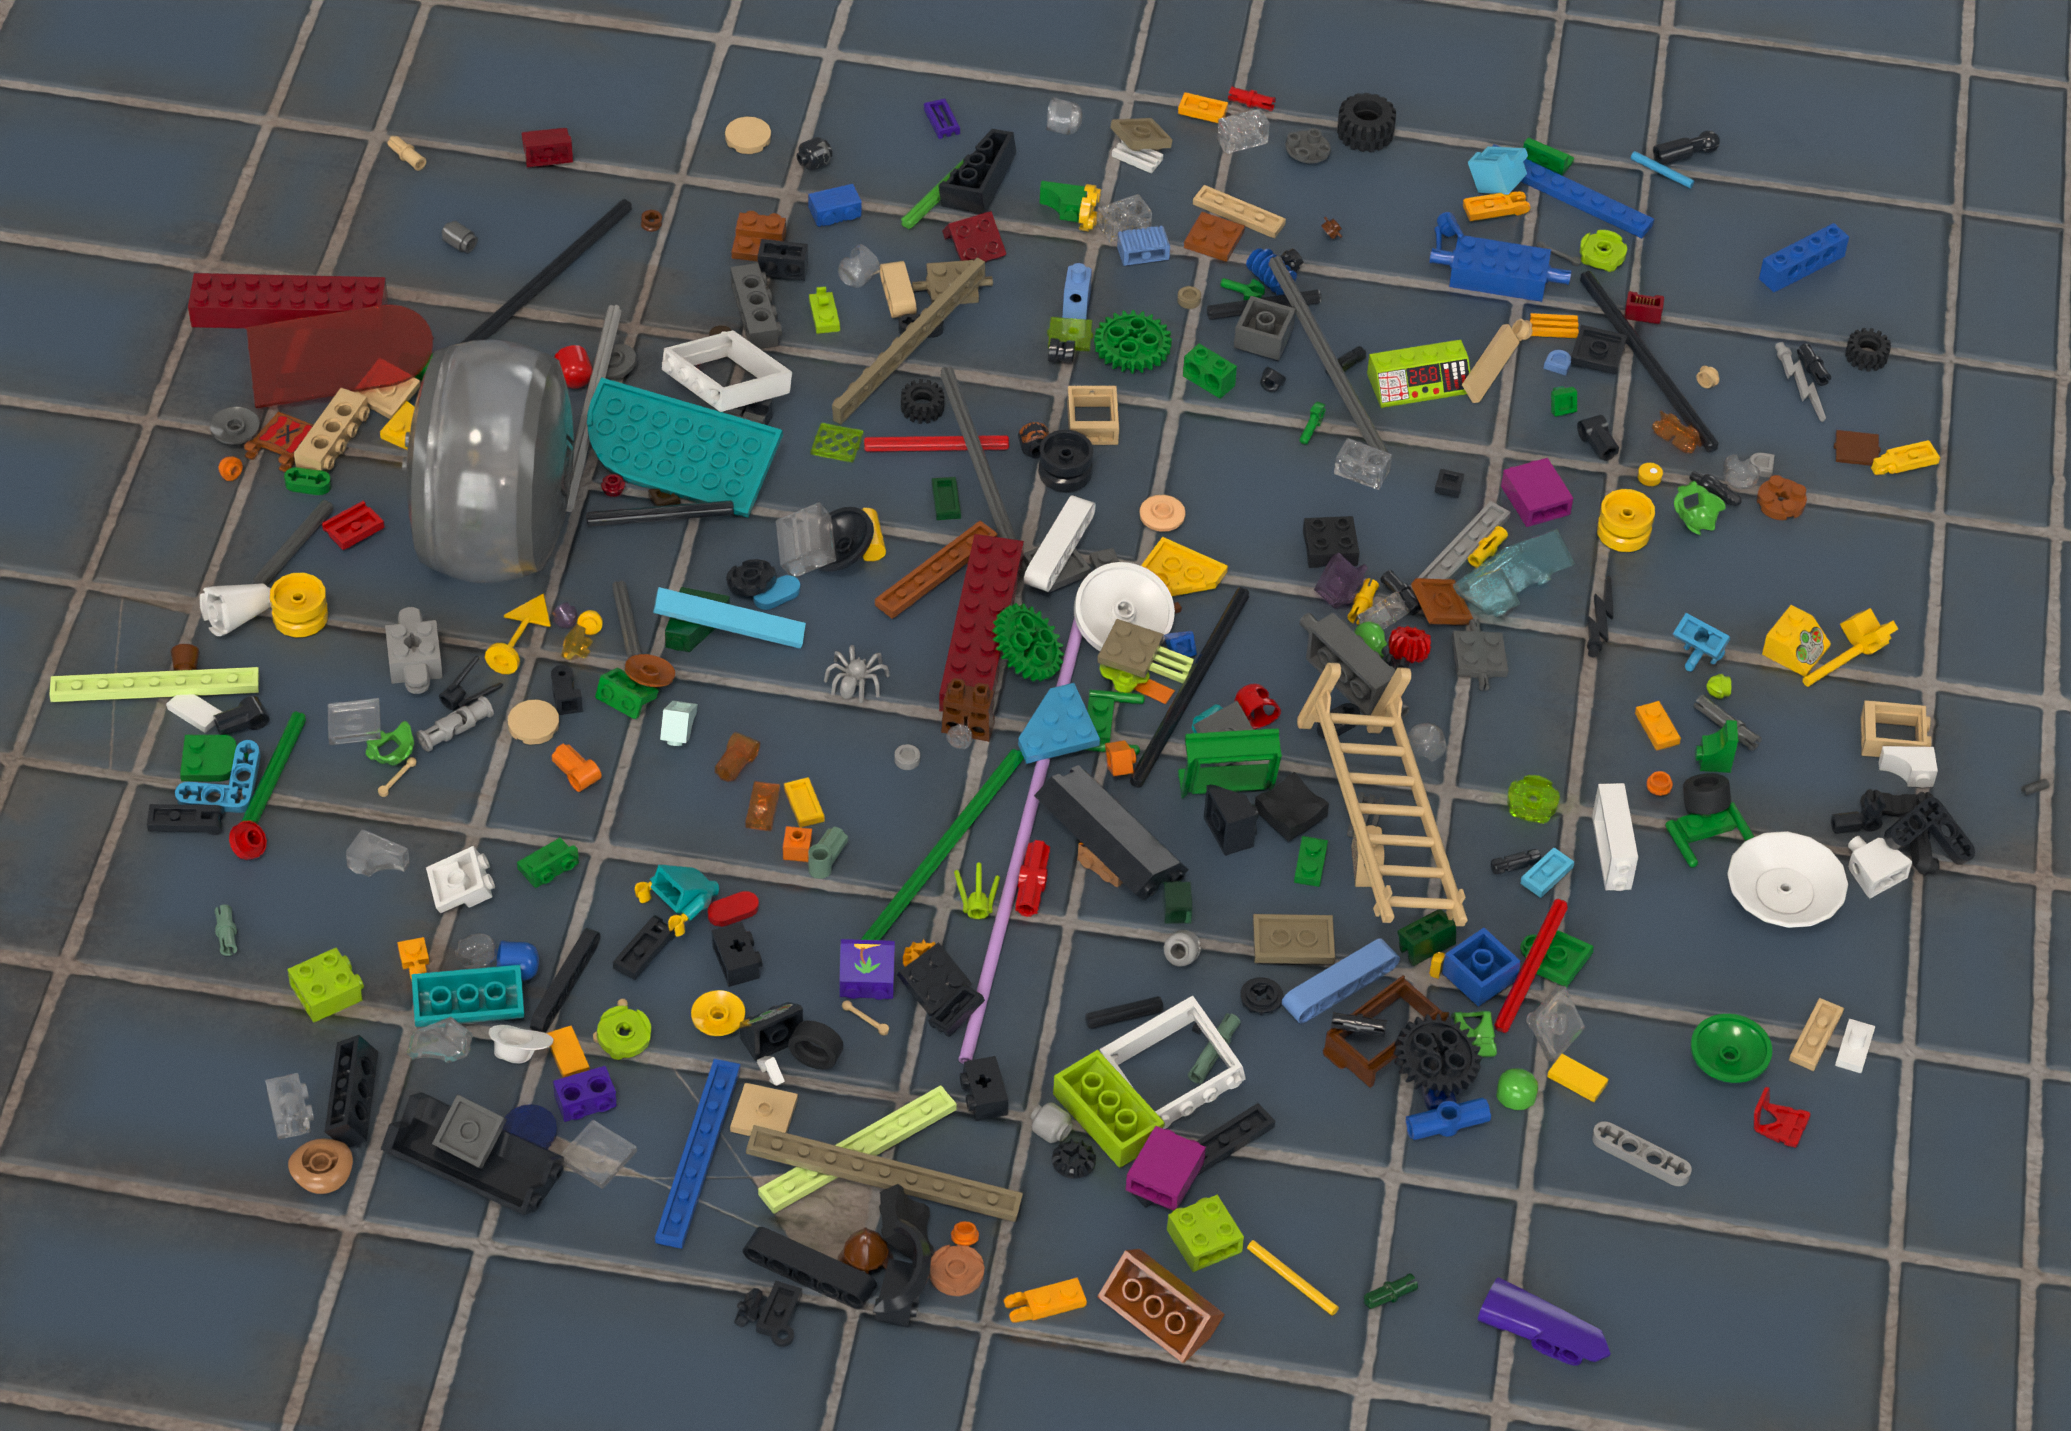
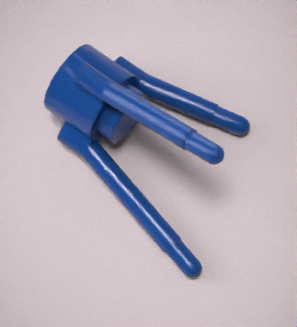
M1445 212L1439 215L1437 218L1438 226L1434 230L1436 233V249L1441 250L1442 234L1447 237L1457 234L1459 238L1464 234L1457 224L1453 213Z

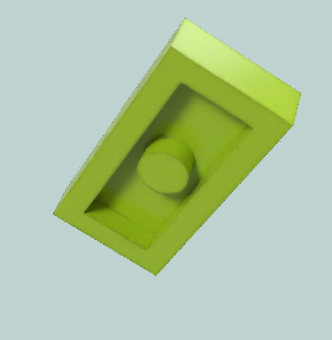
M826 286L816 287V294H809V303L816 334L840 331V322L833 293L826 292Z

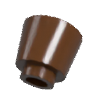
M192 644L174 646L171 649L174 671L197 670L199 649Z

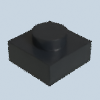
M1440 469L1435 493L1459 498L1464 474Z

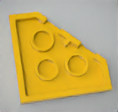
M1164 537L1160 539L1141 565L1156 574L1164 582L1171 596L1215 589L1228 571L1227 565Z

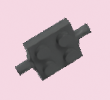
M1472 619L1469 621L1471 631H1453L1451 636L1456 672L1458 676L1477 678L1479 689L1483 691L1484 688V691L1490 689L1489 678L1507 677L1508 674L1503 634L1501 632H1482L1480 621Z

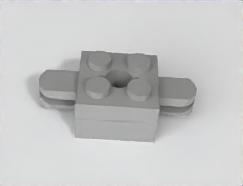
M407 607L400 610L398 624L385 625L391 684L405 682V686L410 693H424L428 690L431 679L443 678L436 620L423 621L422 614L417 608Z

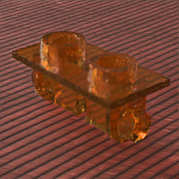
M1663 411L1659 412L1661 421L1657 420L1652 425L1655 434L1666 441H1669L1675 435L1676 437L1672 441V445L1684 453L1689 452L1691 454L1695 450L1696 445L1702 446L1700 434L1695 428L1684 426L1671 413L1667 415Z

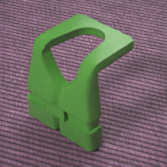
M1490 1011L1454 1012L1451 1014V1018H1454V1025L1459 1021L1461 1022L1460 1030L1470 1029L1467 1034L1468 1038L1476 1037L1473 1046L1481 1047L1478 1055L1482 1057H1495L1497 1055ZM1483 1016L1475 1029L1469 1027L1463 1017Z

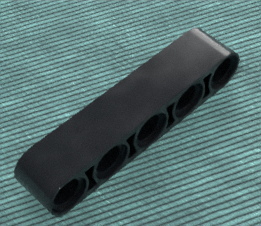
M765 1227L756 1228L743 1248V1254L749 1261L857 1310L864 1308L877 1287V1282L869 1274Z

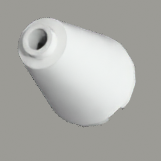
M265 584L210 586L204 588L205 593L200 594V609L204 621L209 620L212 627H209V630L215 636H224L270 608L271 588Z

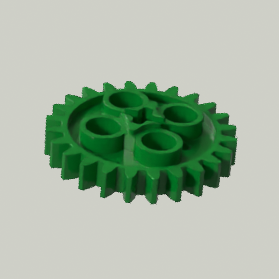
M1123 310L1122 316L1113 313V319L1105 317V323H1099V328H1096L1094 335L1095 352H1099V359L1105 358V365L1112 362V369L1120 366L1121 372L1129 368L1131 373H1134L1135 369H1139L1143 373L1145 367L1153 370V364L1161 366V360H1167L1172 344L1171 332L1167 331L1166 324L1161 325V319L1153 320V314L1145 317L1144 311L1136 315L1135 310H1132L1131 314L1128 315Z
M1015 603L1012 606L1006 607L996 616L998 619L993 622L996 627L992 631L997 636L993 638V641L1000 644L996 649L1003 651L1004 654L1001 658L1009 660L1008 667L1014 666L1016 674L1022 672L1024 679L1030 676L1033 682L1037 679L1042 682L1059 671V666L1063 664L1060 658L1064 656V653L1059 650L1063 647V644L1057 642L1060 635L1053 633L1055 626L1048 625V617L1044 620L1041 618V611L1035 614L1033 606L1027 609L1024 603L1020 606Z

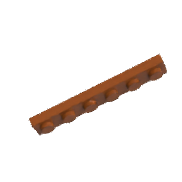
M982 521L977 522L875 598V606L890 618H895L968 563L974 534L998 537V533Z

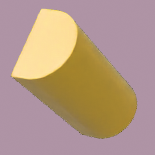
M863 508L862 510L869 515L874 526L873 538L869 548L863 555L864 561H877L886 554L878 514L872 508Z

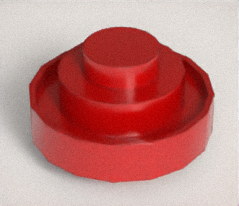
M242 821L232 827L229 834L230 846L233 852L241 859L253 860L262 855L266 849L267 840L265 833L255 822Z

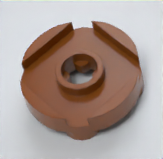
M1773 475L1760 486L1757 504L1759 502L1761 511L1772 519L1786 520L1787 517L1792 516L1797 518L1805 510L1807 502L1806 488L1792 480L1782 478L1779 475ZM1778 497H1783L1785 499L1779 501Z

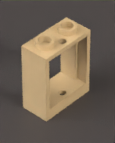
M1068 386L1067 409L1069 430L1084 434L1091 441L1092 445H1118L1119 418L1116 386ZM1075 407H1110V421H1075Z
M1864 701L1860 716L1862 756L1880 757L1883 746L1931 747V736H1927L1931 720L1930 717L1926 716V706ZM1876 723L1915 726L1916 741L1876 738Z

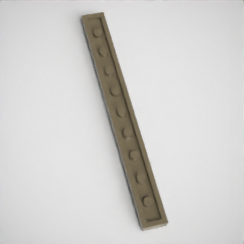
M976 258L971 265L968 264L963 273L957 279H953L949 287L943 293L938 294L935 301L928 308H925L914 322L907 326L906 331L900 337H896L891 346L885 352H881L877 360L870 367L865 368L862 375L848 386L844 394L834 400L832 404L833 421L841 425L985 279V261Z
M753 1125L746 1149V1154L883 1189L899 1184L904 1188V1193L907 1195L1016 1222L1023 1195L1021 1192Z

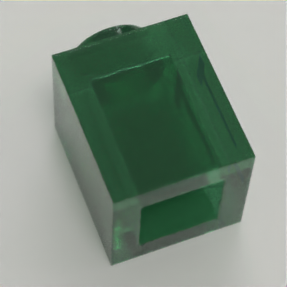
M1164 882L1163 908L1165 924L1191 923V882Z

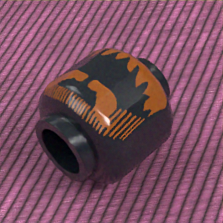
M1030 422L1019 430L1018 439L1022 452L1026 456L1039 458L1041 441L1046 435L1050 434L1045 424Z

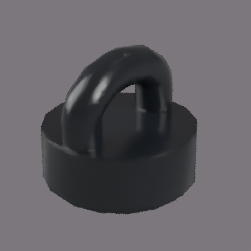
M1266 367L1262 373L1263 376L1260 383L1266 391L1275 392L1284 384L1286 377L1272 368ZM1268 378L1275 382L1274 386H1269L1266 383Z

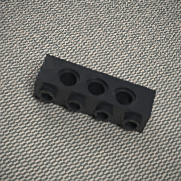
M360 1035L337 1042L324 1131L333 1140L341 1141L348 1147L367 1141L378 1060V1051Z

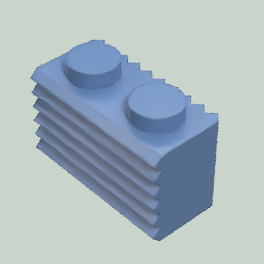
M1162 225L1160 227H1147L1141 230L1133 229L1118 232L1117 249L1123 266L1169 260L1170 244Z

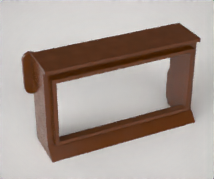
M1402 975L1350 1015L1357 1016L1358 1013H1361L1363 1017L1373 1018L1400 997L1424 1018L1426 1014H1429L1432 1020H1435L1437 1014H1440L1441 1020L1445 1022L1449 1017V1012L1441 1011L1405 980V976ZM1335 1028L1327 1031L1323 1055L1338 1068L1344 1069L1347 1067L1370 1088L1374 1086L1376 1072L1397 1057L1393 1054L1396 1048L1395 1042H1393L1368 1061L1344 1040L1353 1031Z

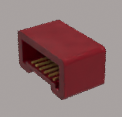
M1629 291L1625 305V318L1627 320L1660 324L1664 296L1655 295L1653 297Z

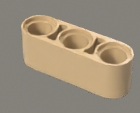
M904 261L880 264L881 282L891 317L899 318L905 314H916L915 297Z

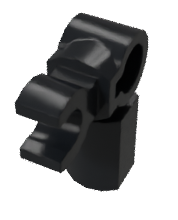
M1879 795V799L1876 802H1871L1870 797H1866L1864 799L1865 808L1860 814L1858 811L1832 814L1831 827L1833 832L1860 831V828L1863 827L1865 831L1872 832L1881 828L1883 825L1881 819L1882 811L1886 807L1883 795Z

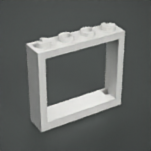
M733 330L664 348L662 370L719 412L790 393L792 371ZM729 357L756 376L757 379L722 387L694 365Z
M1193 996L1100 1049L1101 1054L1130 1084L1119 1068V1064L1191 1022L1195 1021L1228 1069L1155 1111L1165 1122L1163 1129L1168 1128L1172 1122L1182 1116L1190 1115L1204 1103L1214 1101L1228 1089L1238 1087L1242 1081L1246 1080L1243 1066Z

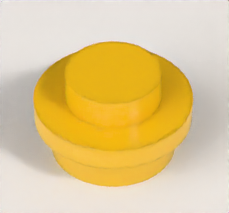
M593 610L581 613L577 620L579 630L587 635L598 633L603 625L601 616Z

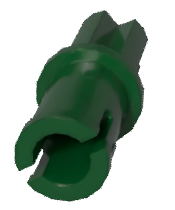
M1411 1273L1393 1282L1386 1281L1382 1287L1366 1293L1363 1296L1364 1303L1369 1309H1374L1390 1301L1392 1303L1397 1302L1399 1297L1416 1291L1418 1283L1415 1281L1406 1285L1415 1279Z

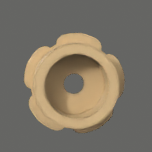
M1518 319L1511 328L1519 342L1527 340L1533 331L1532 323L1523 319Z
M1702 366L1697 374L1698 383L1703 388L1714 387L1719 383L1718 371L1713 367Z

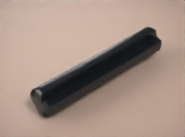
M1159 996L1089 1012L1086 1014L1085 1020L1088 1028H1095L1162 1012L1163 1002Z

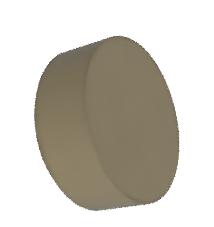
M1192 286L1183 287L1178 291L1177 302L1186 309L1196 308L1201 303V292Z

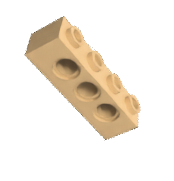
M340 388L294 452L296 467L325 472L330 471L339 454L345 451L351 437L356 436L359 426L369 416L370 408L368 407L367 396Z

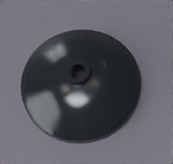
M843 507L821 518L812 528L806 540L805 552L809 562L815 568L827 572L841 570L857 562L865 554L873 538L874 526L869 515L856 507Z

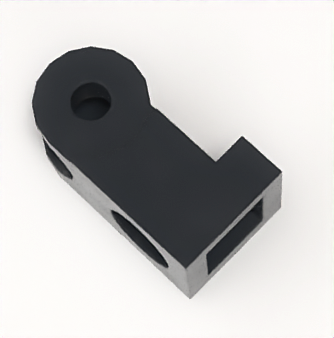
M566 665L554 667L551 671L556 711L559 715L583 712L581 690H574L572 668Z

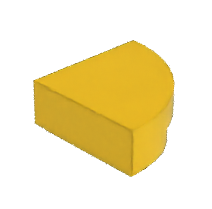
M1438 952L1434 954L1429 972L1431 977L1439 979L1446 953Z

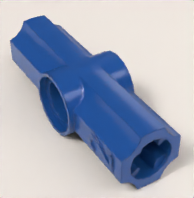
M1484 1098L1458 1104L1452 1101H1445L1438 1106V1109L1406 1116L1405 1123L1408 1135L1413 1140L1437 1134L1449 1137L1455 1135L1461 1128L1489 1122L1491 1114L1489 1104Z

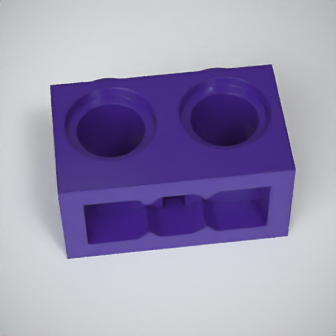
M606 1066L553 1081L554 1098L564 1122L578 1120L584 1116L605 1112L617 1107L616 1091Z

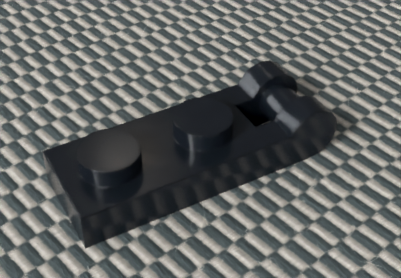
M150 804L147 829L148 831L207 832L211 835H218L222 832V822L220 820L223 819L224 808L219 805Z
M654 915L613 961V969L636 980L663 947L676 937L675 928L669 931V925L665 924L662 918Z

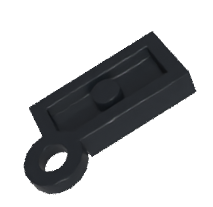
M775 1281L757 1322L756 1332L770 1336L772 1342L779 1347L790 1345L794 1340V1332L789 1324L801 1299L802 1288ZM784 1332L788 1336L785 1339H780L777 1335Z

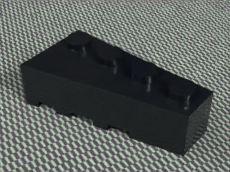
M991 129L975 146L976 150L963 159V164L958 169H953L950 173V178L938 185L942 207L986 213L1016 155L1014 132Z

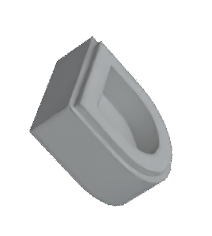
M1767 453L1753 454L1748 464L1750 472L1757 476L1770 478L1773 472L1775 455Z

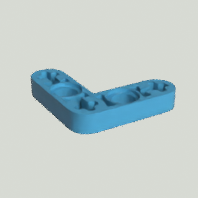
M244 740L237 745L229 785L183 782L175 790L178 804L219 805L224 808V812H245L254 795L261 755L257 743L252 740ZM248 749H252V753L248 757L249 764L245 763L244 753H247ZM242 771L251 773L250 778L246 781H239L237 775ZM239 789H242L244 799L237 804L235 800L239 798ZM187 791H191L192 795H189L188 799H184L183 795H186ZM200 792H201V799H202L201 801H199V799H198V796L200 797ZM210 793H219L221 797L218 801L211 803L206 800Z

